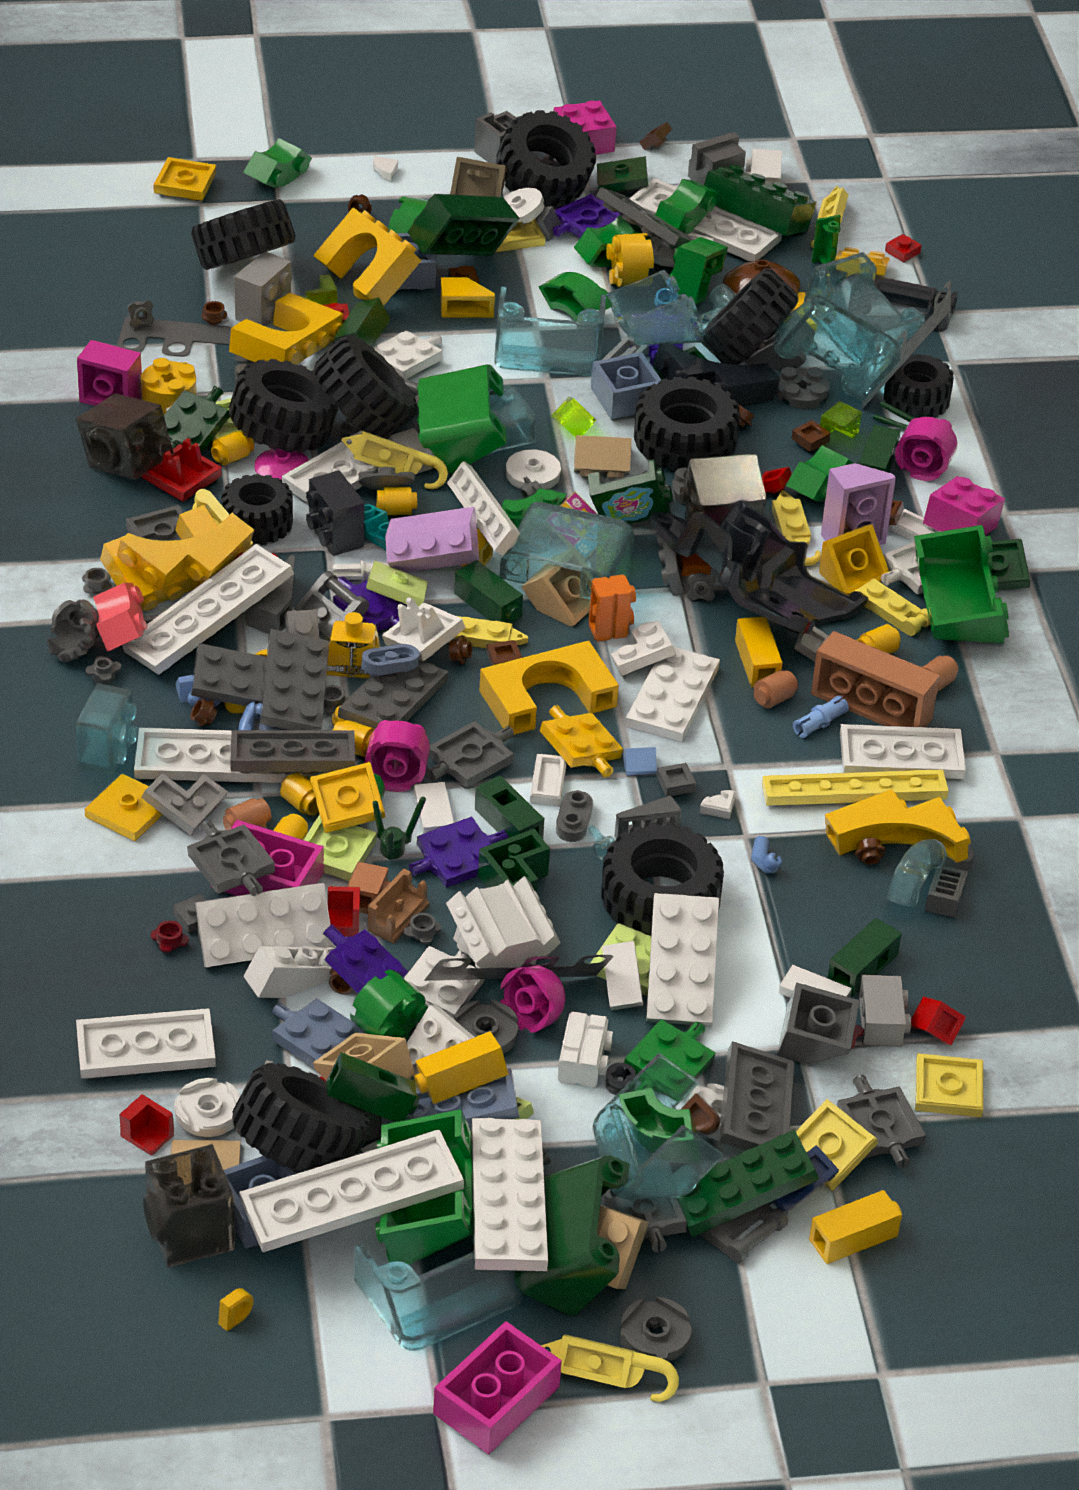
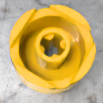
M647 233L614 235L612 244H607L606 255L607 259L611 260L612 269L609 270L611 285L627 287L651 284L653 276H648L649 268H654V256L651 240H645L648 236Z
M157 358L153 361L152 365L143 371L141 375L142 405L147 409V413L161 420L167 412L166 408L171 407L184 390L197 395L196 374L193 365L169 361L166 358Z

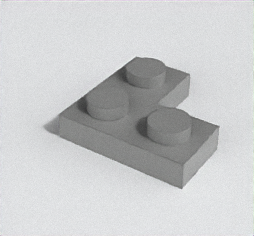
M161 773L144 791L141 798L191 835L225 799L228 791L205 774L188 791H185L165 774Z

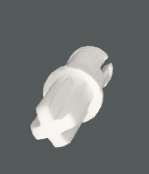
M360 560V563L334 564L332 573L338 579L345 577L347 580H361L362 583L364 580H368L373 563Z

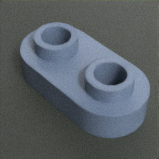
M396 644L368 649L362 654L361 667L365 672L374 677L397 672H408L418 666L420 652L416 647L409 644Z

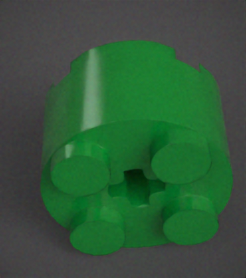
M387 970L385 973L388 976L381 980L375 976L361 989L352 1005L356 1008L355 1015L350 1013V1018L366 1034L405 1038L407 1042L409 1032L420 1022L428 1006L422 993L395 970Z

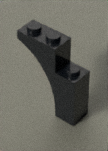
M670 342L659 344L653 363L655 368L668 380H672L674 377H681L682 379L696 377V380L703 381V379L711 381L713 385L718 384L724 388L725 392L728 391L734 397L738 405L774 400L781 380L767 362L752 365H732L714 362L685 352Z

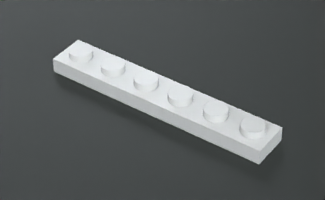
M463 461L447 484L464 508L475 507L477 527L494 551L504 556L508 549H511L516 544L520 532L473 467Z

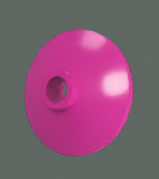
M269 449L256 458L254 468L256 474L263 476L271 475L272 478L282 480L283 475L306 463L309 459L305 454L298 453L297 451L290 453L284 452L282 449Z

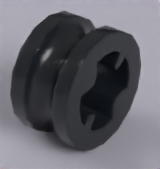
M626 1063L610 1065L606 1071V1089L611 1094L617 1096L632 1092L635 1088L636 1071ZM618 1077H622L623 1081H618Z

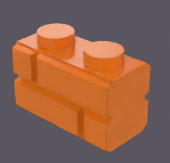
M623 574L610 576V578H594L592 581L589 627L594 639L598 642L611 640L612 637L614 639L625 638L629 635V625L634 624V613L631 603L636 602V591L633 585H629L626 576Z

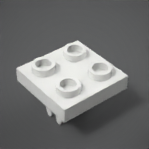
M408 597L406 599L407 607L402 604L398 605L399 622L385 632L382 637L388 646L409 644L416 647L420 652L419 660L424 661L447 642L454 639L457 634L465 629V625L461 618L429 604L422 603L418 607L414 599Z
M429 1005L407 1042L414 1075L419 1074L416 1060L474 1038L471 1033L438 1005Z

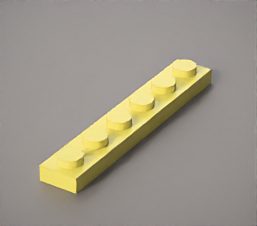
M943 770L769 775L762 777V789L766 806L856 803L890 789H893L897 797L904 799V801L931 800L939 796L944 800L947 799L949 791Z

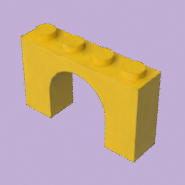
M354 208L350 210L313 255L328 270L342 279L362 254L377 247L373 261L353 286L368 300L379 297L383 306L422 261L414 254L417 249L404 239L403 241L393 230L389 231L379 220L376 221L365 210L361 214Z
M288 293L275 301L273 325L287 331L274 330L245 319L231 327L229 352L253 362L277 359L280 362L290 361L292 364L297 365L335 341L334 337L343 325V313L293 293Z
M205 505L179 514L175 531L180 539L183 540L201 535L216 527L217 524ZM123 537L103 545L100 561L116 586L122 583H133L134 586L139 587L144 601L140 603L142 610L149 611L164 601L177 600L184 593L192 591L202 584L199 581L193 580L183 570L161 591L155 585L149 584L135 569L126 566L117 556L120 540Z
M589 640L480 669L479 691L502 728L510 726L514 731V735L536 728L537 706L526 690L537 684L557 683L572 689L589 713L617 707L619 684Z

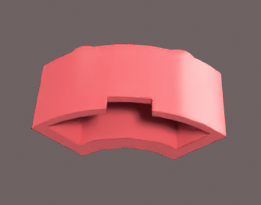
M122 583L93 597L99 616L96 626L107 652L143 635L144 630L147 629V624L140 604L144 601V598L138 586H134L133 583Z

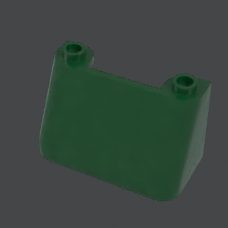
M606 1155L544 1176L548 1266L547 1271L515 1270V1282L522 1293L574 1317L618 1275L620 1263L618 1250L612 1242L598 1236L597 1229L601 1197L610 1188H621L627 1182L630 1163L617 1157Z

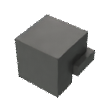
M505 111L495 116L490 112L476 118L474 152L487 162L496 164V154L507 127L516 117L510 112Z
M731 132L693 144L691 159H689L688 177L704 185L707 173L710 170H716L719 167H730V165H738L744 168L746 151L739 146V136L735 132Z

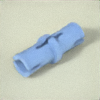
M838 695L826 704L813 707L809 714L793 722L795 733L798 735L804 731L799 737L805 738L819 728H826L833 719L848 712L849 706L845 699L840 701L842 696Z

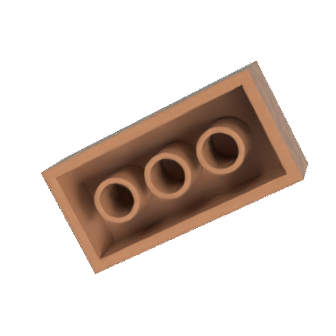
M833 631L817 650L811 695L827 702L838 695L842 696L840 701L843 699L847 701L848 711L884 726L926 728L933 719L940 675Z

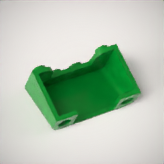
M490 364L424 377L418 380L417 391L419 393V401L417 405L419 408L418 423L420 430L418 439L425 449L429 448L435 457L444 462L450 474L455 473L463 461L471 464L507 444L506 427L490 409L489 390L493 389L498 397L504 395L503 379Z
M983 525L914 536L916 561L933 638L936 640L1004 644V638L1009 637L1006 621L1009 620L1006 602L1002 603V599L996 598L995 595L999 590L996 575L991 576L990 571L993 570L991 556L993 552L990 535L985 536Z
M462 1109L385 1124L381 1127V1140L377 1141V1149L440 1130L464 1179V1189L380 1216V1222L375 1224L376 1236L379 1243H384L386 1246L389 1263L395 1264L398 1270L471 1236L473 1233L472 1137Z

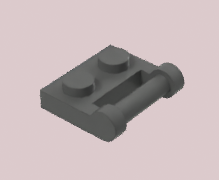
M326 571L314 583L294 610L317 609L318 629L330 638L335 621H345V616L351 612L363 615L369 608V602L362 596L357 597L338 581L335 574L331 571ZM327 590L333 591L349 604L344 612L324 596Z
M765 1204L700 1235L731 1260L741 1263L749 1256L751 1249L774 1231H781L789 1222L782 1210L778 1208L773 1209L768 1204ZM761 1219L763 1221L740 1241L735 1240L758 1220Z

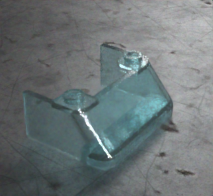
M501 287L494 351L495 365L509 370L591 376L592 362L600 361L602 355L607 295H601L600 310L586 309L578 314L577 321L524 317L522 306L515 302L506 303V287Z
M660 1053L597 1114L593 1122L592 1130L600 1157L611 1155L630 1163L627 1182L621 1188H610L612 1193L623 1200L670 1198L689 1194L696 1184L724 1157L721 1151L684 1125L654 1154L644 1148L633 1135L622 1108L619 1094L652 1088L655 1097L664 1106L676 1109V1106L698 1085V1081Z
M473 1212V1233H472V1242H473V1244H474V1212ZM362 1243L355 1245L354 1281L399 1346L409 1351L424 1349L518 1306L523 1300L524 1293L521 1292L515 1282V1270L475 1269L474 1252L417 1276L414 1270L404 1262L395 1261L378 1267Z

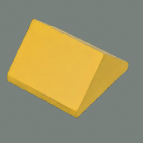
M872 524L823 542L819 573L833 587L847 594L854 592L872 579H876L879 582L882 581L881 575L889 572Z

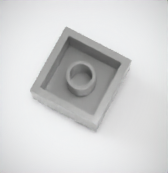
M264 251L235 275V320L241 322L248 319L263 326L273 322L275 301L291 293V261Z

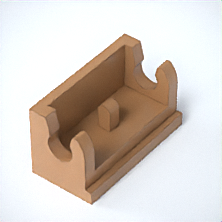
M403 869L368 905L367 931L394 944L404 934V928L410 926L411 917L417 913H423L430 906V901L427 900V885L425 881L422 880L418 884V889L415 888L411 882V872Z

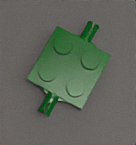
M660 1019L624 1060V1063L634 1068L636 1075L641 1080L640 1084L633 1091L652 1088L664 1092L678 1101L714 1061L716 1052L697 1041L705 1032V1026L702 1023L699 1026L700 1022L696 1021L687 1032H683Z

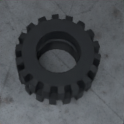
M921 354L911 355L885 383L883 399L885 403L892 405L913 418H937L938 415H943L950 406L954 373L949 369L950 366L947 363H942V360L939 358Z
M244 475L242 478L232 480V483H228L225 486V490L222 491V506L229 515L231 513L235 514L254 529L251 540L253 545H266L268 542H277L278 538H284L287 536V532L291 531L293 524L292 490H289V485L282 483L281 479L272 478L271 475Z

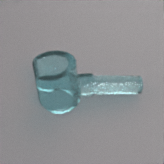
M591 825L588 830L597 840L593 844L594 852L599 859L603 860L607 854L608 847L614 842L612 836L604 837L594 825Z

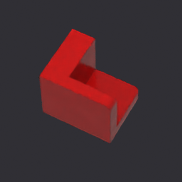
M330 886L328 887L330 925L333 924L344 937H352L359 933L360 887Z
M923 996L911 1018V1027L925 1031L944 1044L951 1046L966 1016L942 1001Z
M143 1094L119 1114L120 1136L149 1155L156 1153L174 1136L172 1112Z

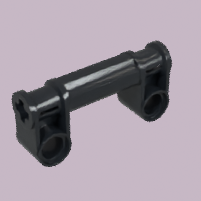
M856 271L851 289L849 311L857 316H867L872 312L876 299L927 309L926 322L934 313V300L939 291L935 287L877 276V278L863 276L861 272ZM954 291L951 293L950 312L933 331L941 332L948 328L956 308L958 292ZM941 292L938 303L945 298L947 292Z

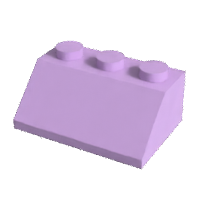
M856 463L829 469L821 529L823 539L826 541L872 524L879 544H886L896 477L891 473Z
M475 507L390 520L385 537L387 563L393 568L409 573L469 564L475 560L479 561Z

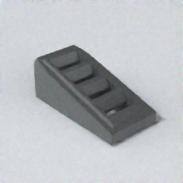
M670 795L617 813L614 836L617 838L624 832L629 834L632 828L637 826L644 828L649 823H657V825L661 826L671 823L675 827L680 828L681 808Z
M938 864L927 895L925 911L956 918L968 871Z

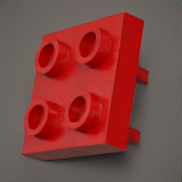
M189 438L183 441V445L180 444L171 451H167L163 456L142 469L143 479L182 502L222 476V467L203 457L200 453L199 444L191 445Z

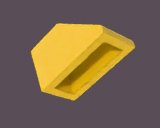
M441 277L440 302L442 318H494V292L467 277Z

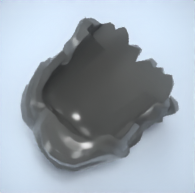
M79 599L77 602L67 600L53 613L50 630L53 635L56 633L57 638H47L48 651L50 655H56L61 662H71L87 654L100 635L96 626L99 618L98 611L89 601Z

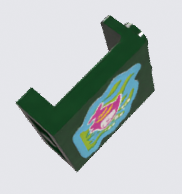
M654 459L648 460L649 472L608 483H603L599 472L588 474L590 498L605 530L649 520L654 512L670 513L669 503L674 502L670 486H665L666 478L662 468H657Z

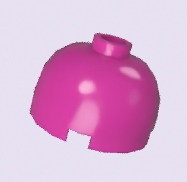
M540 965L523 966L514 969L506 974L501 983L500 990L504 989L505 999L500 1001L515 1012L519 1030H523L525 1027L530 1032L540 1031L556 1022L565 1007V990L560 978L553 971Z

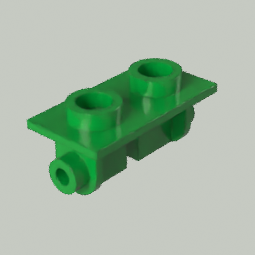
M841 215L816 220L811 262H821L825 269H832L835 263L838 236L841 231Z

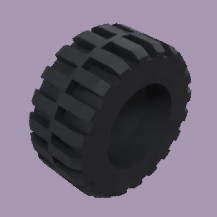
M537 110L534 114L532 111L527 112L522 116L516 117L507 127L496 154V164L507 166L505 186L510 192L522 188H536L544 198V207L553 205L556 208L563 206L564 203L566 205L570 204L581 196L594 170L596 163L594 144L590 142L591 138L588 133L582 131V126L577 122L573 123L570 121L571 118L566 115L562 117L557 115L558 112L550 111L545 113L544 110ZM530 152L546 153L554 157L562 166L554 167L543 164L534 158Z
M281 199L229 213L195 225L191 229V236L200 264L205 270L259 255L264 251L268 252L294 243L296 238L286 204Z
M763 269L707 325L700 335L701 344L721 363L741 364L780 326L799 301L797 293L772 269Z
M354 335L342 336L315 363L314 374L318 383L321 384L323 391L330 397L332 403L340 409V412L364 432L384 439L389 438L416 411L417 403L415 396L412 395L411 389L406 385L402 376L395 371L396 369L381 354L375 351L371 345L366 344L361 338L358 339Z
M270 359L269 361L258 360L255 363L252 362L239 372L229 405V414L235 427L238 430H242L243 435L247 438L251 437L254 439V442L260 445H267L270 449L274 450L282 449L284 452L291 453L292 451L302 453L307 450L313 451L327 442L338 407L332 403L330 397L321 388L322 386L318 383L314 370L310 371L306 369V366L300 364L298 366L290 361L280 362L277 359Z
M674 377L672 380H660L658 384L654 383L640 395L639 401L636 404L634 425L636 447L647 460L654 459L658 467L662 469L666 467L673 472H676L679 468H703L706 465L719 467L722 462L725 463L732 456L737 447L740 421L738 403L728 391L725 392L722 386L718 384L713 385L711 381L706 379L701 381L696 380V377H689L688 379Z
M649 823L644 828L641 826L634 827L630 830L629 834L624 832L617 837L616 841L610 844L607 854L604 856L601 884L603 906L617 924H623L626 927L651 936L654 893L719 898L720 908L724 877L722 858L711 842L707 844V839L703 835L692 833L690 828L684 826L678 828L671 823H666L665 826ZM667 877L682 884L658 886L648 883L643 879Z
M267 1063L253 1070L232 1111L233 1125L237 1128V1133L240 1137L246 1139L248 1145L259 1150V1153L264 1157H269L276 1161V1164L288 1167L296 1173L358 1155L370 1132V1121L365 1110L327 1096L326 1081L319 1078L318 1075L311 1072L307 1073L295 1066L288 1067L282 1063H277L276 1065Z

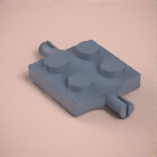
M317 998L297 1012H293L282 1003L276 1004L272 1011L274 1016L284 1021L272 1030V1040L313 1068L314 1061L352 1034H366L351 1020Z

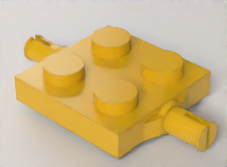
M553 706L549 714L554 719L542 721L540 732L571 768L583 765L593 766L597 768L604 778L611 776L614 769L607 761L621 758L623 748L593 713L568 716L560 706Z

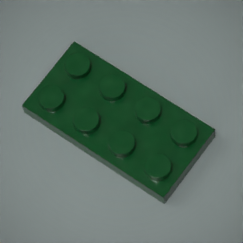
M794 1129L757 1147L748 1149L724 1162L717 1163L691 1177L684 1178L671 1186L687 1221V1227L692 1237L820 1179Z

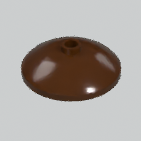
M757 260L745 263L729 271L723 278V289L729 296L734 297L752 278L765 268L772 269L797 294L800 291V280L791 270L777 263Z

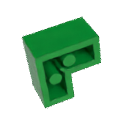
M699 237L676 249L673 256V261L675 262L674 269L669 275L667 285L678 293L679 300L692 305L706 300L711 276L723 270L728 247Z

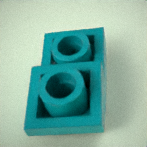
M370 504L364 505V537L386 550L385 536L390 523L388 522L387 512Z

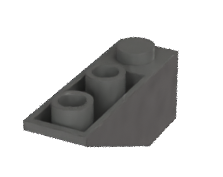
M291 554L285 561L291 565L294 575L264 596L259 602L245 610L247 626L267 634L270 633L271 629L283 631L286 628L285 613L293 611L295 585L294 555Z

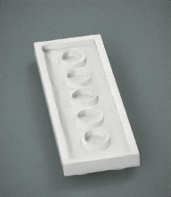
M656 178L648 183L649 186L643 187L630 198L654 215L660 201L670 197L677 189V187ZM716 206L711 212L706 214L703 220L691 232L714 238V242L728 247L727 252L751 262L759 260L782 240V234Z
M257 544L149 622L147 629L144 630L141 637L122 645L124 652L156 674H161L187 653H190L199 643L201 644L210 636H213L218 630L236 619L241 613L293 576L294 572L291 565Z
M139 728L134 766L135 779H157L163 773L171 780L197 781L205 774L213 781L282 783L286 776L295 772H284L281 774L271 772H253L250 774L231 772L230 730ZM316 771L312 774H302L310 780V777L320 775L321 771Z
M472 1118L475 1269L547 1271L548 1252L541 1120Z
M435 1130L240 1191V1199L262 1252H266L464 1189V1179L440 1130Z

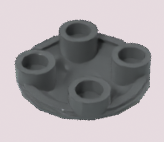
M394 467L378 468V473L359 472L358 482L360 485L373 490H384V487H409L415 482V474L413 472L395 473Z

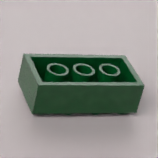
M738 165L719 167L716 170L708 171L704 186L718 192L716 207L785 236L808 231L817 203L809 199L808 194L800 191H789L787 186L782 183L773 182L772 184L766 181L765 176L756 173L748 174L744 172L745 169Z
M434 194L428 199L427 205L420 215L414 219L413 225L407 233L423 254L493 256L520 218L504 197Z

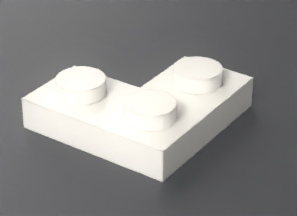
M658 620L643 623L637 629L631 630L636 644L625 645L618 651L611 653L613 662L621 676L676 655L673 644Z

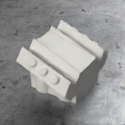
M525 876L514 886L507 879L498 886L485 889L476 887L466 897L459 891L446 903L457 924L453 939L457 942V947L473 959L476 968L520 967L527 958L546 956L561 943L553 928L552 921L548 919L546 910L539 901L537 892L534 891L531 883ZM537 959L531 961L530 963L535 965Z

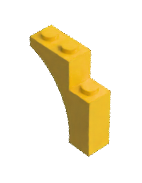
M231 513L213 529L201 535L183 540L158 541L127 533L120 540L117 556L126 566L135 569L149 584L155 585L161 591L183 570L193 580L203 584L234 561L238 554L244 552L250 546L254 529Z
M893 789L825 814L826 835L839 856L856 850L857 843L863 839L877 838L881 840L882 844L901 843L930 848L946 855L956 863L968 859V845L971 844L969 833L965 827L961 828L959 826L953 809L950 806L946 807L940 796L908 808L904 799H899Z

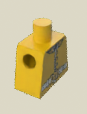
M356 612L348 613L345 616V621H335L329 640L326 675L369 678L371 675L361 667L362 654L368 649L380 647L376 625L373 623H362V616Z

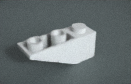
M259 946L244 974V978L258 998H286L329 981L331 976L329 972L332 967L324 959L335 948Z

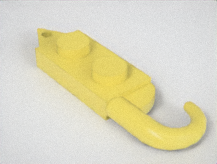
M836 186L829 196L822 200L817 219L841 215V224L849 195L843 187L840 189ZM811 240L810 246L813 248L814 240Z
M364 431L359 435L341 438L343 443L354 454V459L377 467H394L395 473L413 472L417 474L423 464L435 468L439 473L438 480L432 484H424L425 489H438L447 480V467L442 460L435 456ZM348 439L352 440L351 444L346 443Z
M782 490L778 498L772 502V512L777 528L787 540L806 542L808 546L810 544L811 532L800 499H794ZM817 550L813 557H806L805 566L817 563L821 558V552Z
M457 616L463 620L465 629L454 638L464 635L467 641H471L472 647L487 648V644L515 640L517 645L528 643V636L514 629L512 623Z
M566 1334L563 1335L562 1339L541 1345L543 1348L549 1347L551 1349L550 1352L562 1360L561 1373L623 1388L633 1387L643 1377L645 1369L662 1373L667 1378V1388L660 1394H652L650 1396L652 1401L662 1402L669 1400L675 1394L679 1385L677 1370L670 1362L662 1358Z

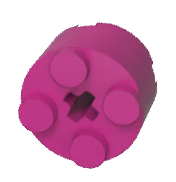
M933 417L912 419L895 450V458L899 467L902 470L905 468L911 473L909 476L917 480L932 481L939 478L947 470L957 450V437L952 430L951 423L946 419L939 420Z
M384 720L372 732L365 763H371L373 773L382 778L385 790L392 792L407 791L411 789L412 785L417 782L419 784L423 780L430 752V743L424 727L406 721Z

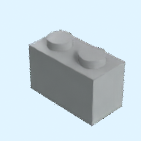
M862 975L859 1007L861 1026L864 1029L862 1036L863 1045L902 1047L904 1033H910L911 1017L910 1014H905V1009L908 1007V990L902 989L901 976Z

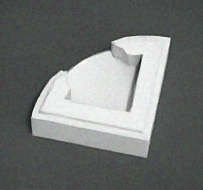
M374 156L373 169L380 173V177L391 181L398 169V160Z
M724 790L719 795L710 798L709 796L706 797L700 805L699 813L730 819L736 799V791Z

